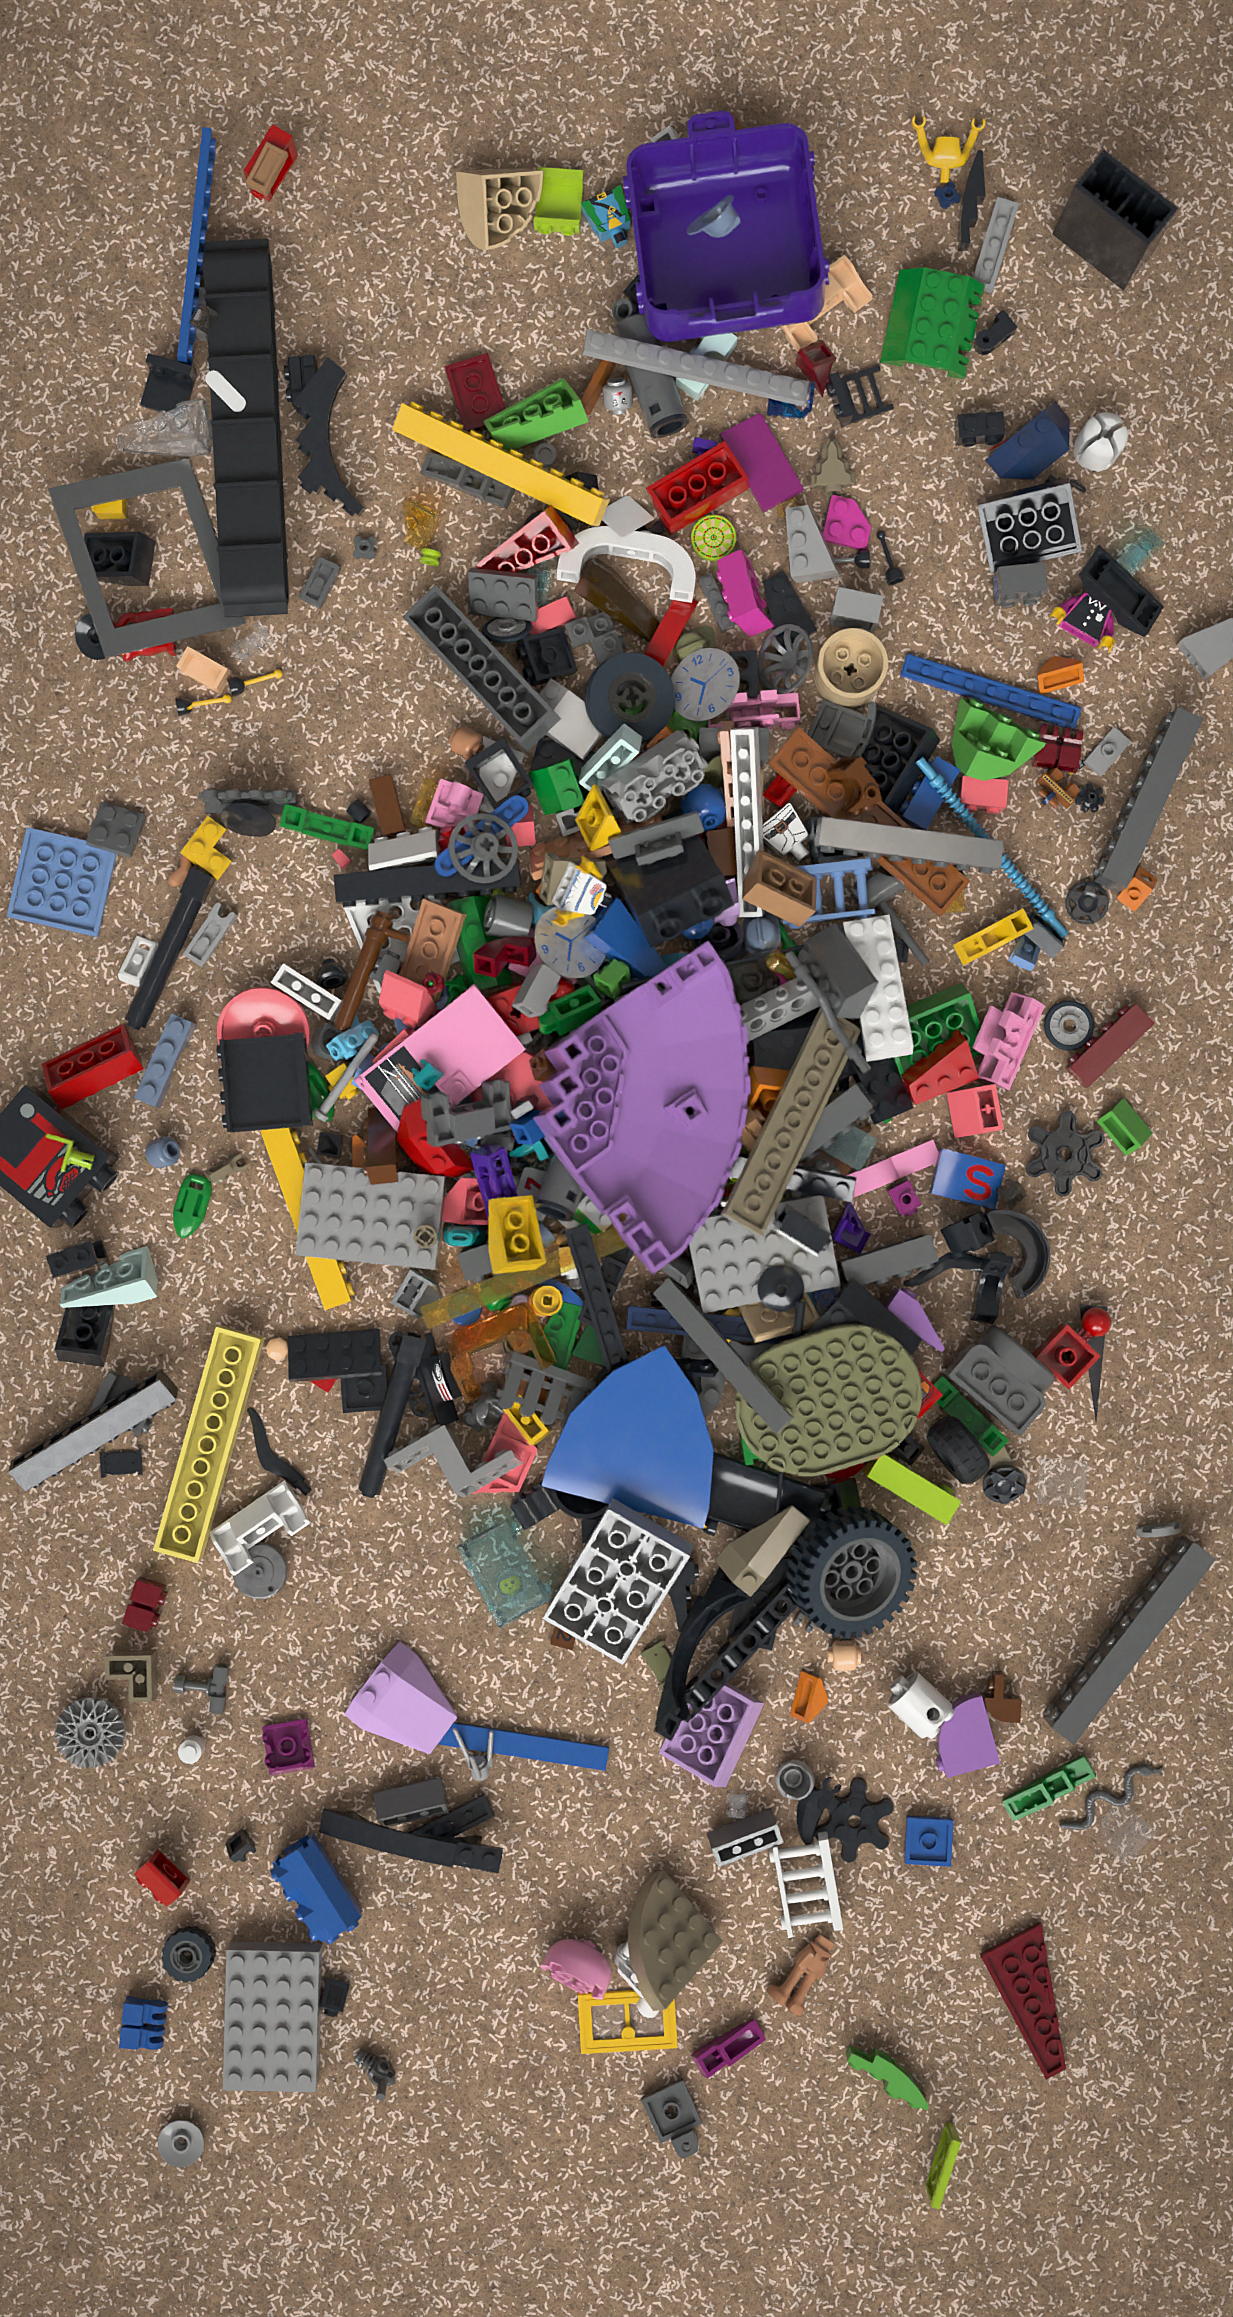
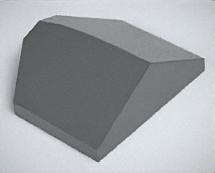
M411 1268L391 1303L418 1319L437 1308L443 1297L437 1282Z

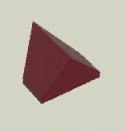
M822 341L800 349L797 353L795 364L823 398L833 362L837 358Z

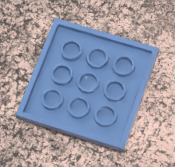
M27 827L7 917L99 937L117 854L88 846L86 840Z

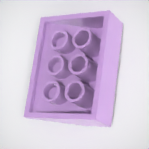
M727 1683L689 1723L681 1722L672 1742L665 1739L659 1754L714 1787H726L764 1706V1702Z

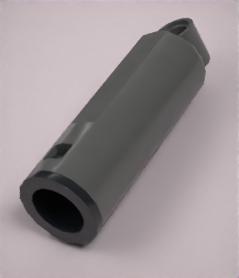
M626 298L618 299L612 309L613 317L619 322L614 327V335L662 347L661 341L653 337L648 331L644 314H639L638 303ZM625 365L650 436L653 438H664L684 429L689 424V418L674 377Z
M555 1153L549 1164L534 1207L548 1217L569 1222L573 1221L584 1191Z

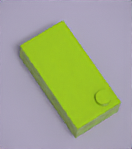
M888 1454L878 1459L869 1460L863 1470L867 1477L945 1525H948L962 1502L953 1495L955 1490L944 1483L941 1487Z

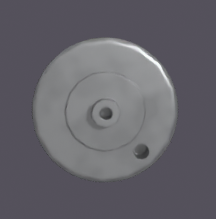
M256 1543L248 1549L253 1563L235 1576L233 1575V1579L237 1588L244 1595L253 1599H266L277 1594L284 1587L288 1579L289 1566L285 1555L276 1546L269 1543Z

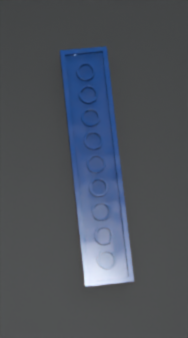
M202 127L177 353L178 362L188 365L193 364V343H195L196 321L193 319L198 310L199 289L201 287L200 282L204 263L203 253L205 252V237L208 228V208H210L211 201L210 191L213 183V163H215L216 138H212V128Z

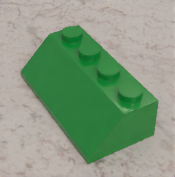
M472 896L451 901L446 905L449 908L466 914L456 948L467 988L475 984L481 992L509 986L512 983V978L508 970V963L496 978L478 974L474 971L473 953L488 942L500 938L485 933L483 921L487 904L490 901L489 896Z

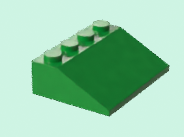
M962 983L906 1006L913 1042V1054L893 1057L900 1076L920 1059L926 1058L936 1050L935 1047L940 1043L943 1045L953 1037V1033L956 1030H959L966 1038L972 1058L982 1054L973 1049L981 1026L971 994Z

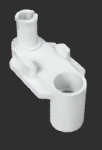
M627 1941L619 1945L614 1953L613 1959L618 1966L617 1971L639 1994L640 1999L637 2002L639 2012L647 2018H653L660 2010L653 2011L640 1992L637 1985L639 1982L630 1964Z

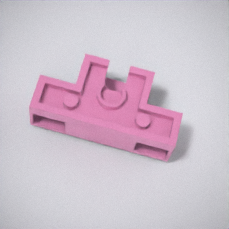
M777 690L760 691V695H757L756 698H748L747 692L737 693L730 706L722 712H730L731 721H734L735 728L758 727L769 728L770 731L774 726H781L782 729H793L800 722L798 693L777 694ZM795 706L796 717L779 718V714L773 713V708ZM710 719L707 723L708 728H722L723 724L711 725Z
M1011 992L1003 1012L993 1006L989 1007L973 1045V1049L985 1055L977 1073L979 1079L988 1084H996L997 1087L1010 1090L1045 1005L1034 998Z

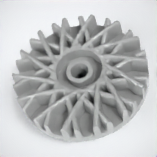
M85 1697L71 1703L59 1716V1720L56 1722L57 1728L54 1731L56 1734L55 1739L58 1741L56 1747L61 1749L59 1753H63L66 1756L65 1760H70V1764L76 1763L78 1768L84 1766V1769L88 1767L95 1769L97 1766L101 1767L105 1763H109L121 1750L126 1737V1725L121 1712L111 1702L99 1697ZM87 1729H92L94 1735L89 1734Z

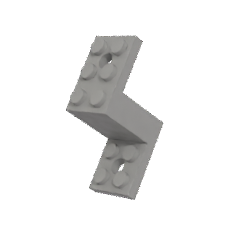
M445 1425L432 1427L428 1431L429 1434L422 1438L418 1436L408 1442L409 1446L402 1450L401 1448L393 1450L388 1454L389 1457L384 1460L390 1470L399 1474L429 1455L434 1454L452 1490L463 1498L523 1464L522 1459L517 1453L504 1449L495 1455L494 1460L489 1463L484 1461L473 1468L456 1434Z

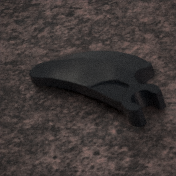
M831 1776L823 1780L821 1789H817L814 1786L811 1793L798 1802L797 1826L805 1845H811L814 1842L815 1831L824 1809L833 1795L841 1790V1784L836 1785L834 1789L830 1787Z

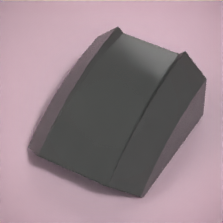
M683 1253L661 1268L662 1271L685 1288L689 1287L695 1277L692 1260Z

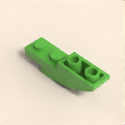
M849 2045L845 2054L851 2067L856 2070L864 2069L870 2072L869 2074L877 2080L881 2081L884 2079L885 2091L892 2098L899 2099L900 2097L915 2109L922 2108L926 2111L928 2110L929 2105L921 2088L907 2070L896 2060L875 2047L871 2054L868 2055Z

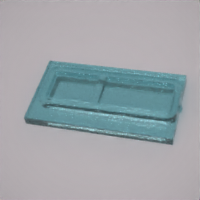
M855 1126L844 1135L841 1132L836 1135L838 1140L826 1149L823 1146L819 1148L854 1169L861 1171L878 1139Z

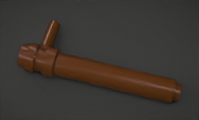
M376 910L375 915L371 916L370 928H367L364 934L366 937L333 1021L335 1023L334 1028L345 1032L348 1028L351 1029L370 980L369 975L373 972L383 944H386L388 937L404 942H409L411 938L409 933L392 928L393 916Z

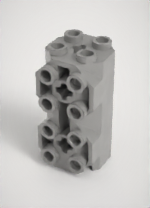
M677 730L603 780L601 787L612 807H616L619 810L617 814L627 824L634 820L642 822L660 812L661 808L665 805L666 798L672 794L676 796L685 795L697 787L699 782L703 780L704 770L708 768V765L704 758L699 756L697 752L699 747L692 737L688 739L683 730Z

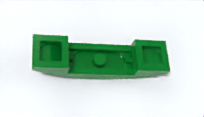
M287 804L284 805L279 827L300 834L362 850H368V844H371L374 832L373 827L327 817Z
M943 1376L934 1384L942 1393V1396L936 1402L950 1416L958 1418L992 1457L1009 1442Z

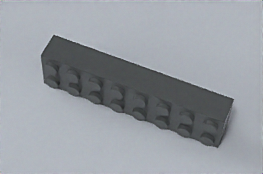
M436 584L403 616L409 625L527 751L561 719Z
M1177 707L1174 711H1169L1166 717L1163 716L1158 726V729L1161 731L1157 738L1154 737L1148 748L1151 753L1148 758H1144L1139 768L1142 774L1138 779L1134 780L1130 788V792H1133L1129 800H1125L1120 812L1124 814L1119 821L1115 822L1111 830L1114 836L1110 842H1106L1102 850V854L1105 856L1101 863L1098 862L1093 870L1092 875H1095L1094 883L1117 893L1128 887L1202 723V717Z

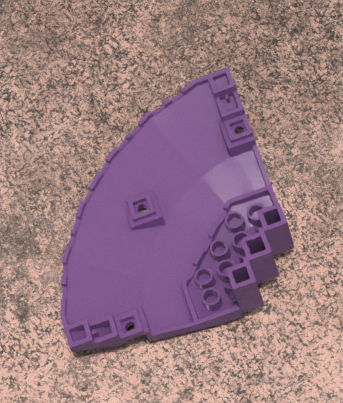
M709 941L664 969L645 984L638 986L544 1052L557 1070L554 1075L539 1084L552 1105L533 1119L546 1136L545 1140L598 1211L602 1215L608 1216L619 1232V1236L651 1273L657 1272L680 1255L694 1238L693 1236L700 1226H703L706 1222V1218L712 1210L718 1206L724 1192L723 1188L727 1178L731 1175V1168L734 1161L737 1160L742 1146L740 1142L742 1130L745 1127L748 1094H750V1076H748L747 1066L749 1057H747L746 1048L748 1043L747 1028L743 1024L740 1015L741 1009L739 1003L736 1002L732 990L734 987L729 972ZM658 983L663 984V991L657 989ZM687 1107H691V1108H692V1114H691V1115H688V1114L686 1113V1108H687ZM621 1213H624L626 1215V1220L624 1222H621L619 1220V1215Z

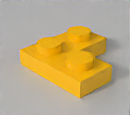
M207 816L181 850L180 854L218 881L232 861L214 848L226 829Z

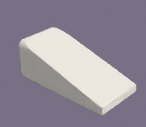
M137 935L118 973L119 980L139 987L158 943ZM140 944H146L149 946L150 950L147 951L138 946Z

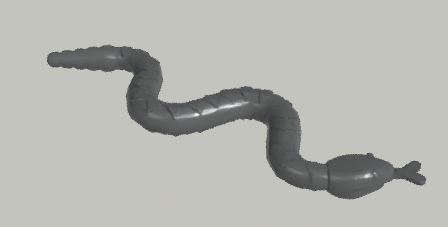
M1149 1765L1130 1768L1124 1777L1125 1794L1123 1797L1117 1798L1103 1790L1093 1791L1086 1798L1085 1821L1082 1823H1060L1059 1827L1072 1830H1083L1090 1827L1094 1822V1802L1097 1799H1102L1115 1807H1123L1130 1803L1134 1796L1133 1776L1135 1774L1148 1776L1154 1773H1159L1162 1776L1163 1773L1161 1771L1163 1767H1160L1158 1770Z

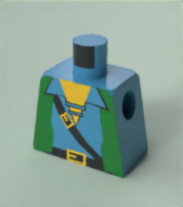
M621 185L581 202V213L601 242L611 238L615 248H620L628 242L624 232L630 230V217Z

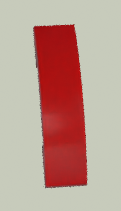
M694 599L692 603L673 600L644 655L653 658L664 668L676 642L699 602Z

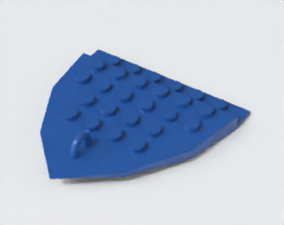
M665 1346L614 1369L572 1409L548 1460L542 1482L543 1487L608 1504L613 1498L634 1511L704 1528L710 1505L714 1446L698 1393Z

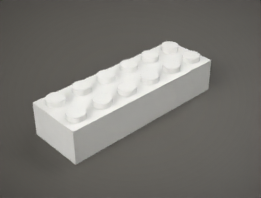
M884 915L843 922V932L879 982L859 1018L866 1062L913 1054V1042L890 916Z

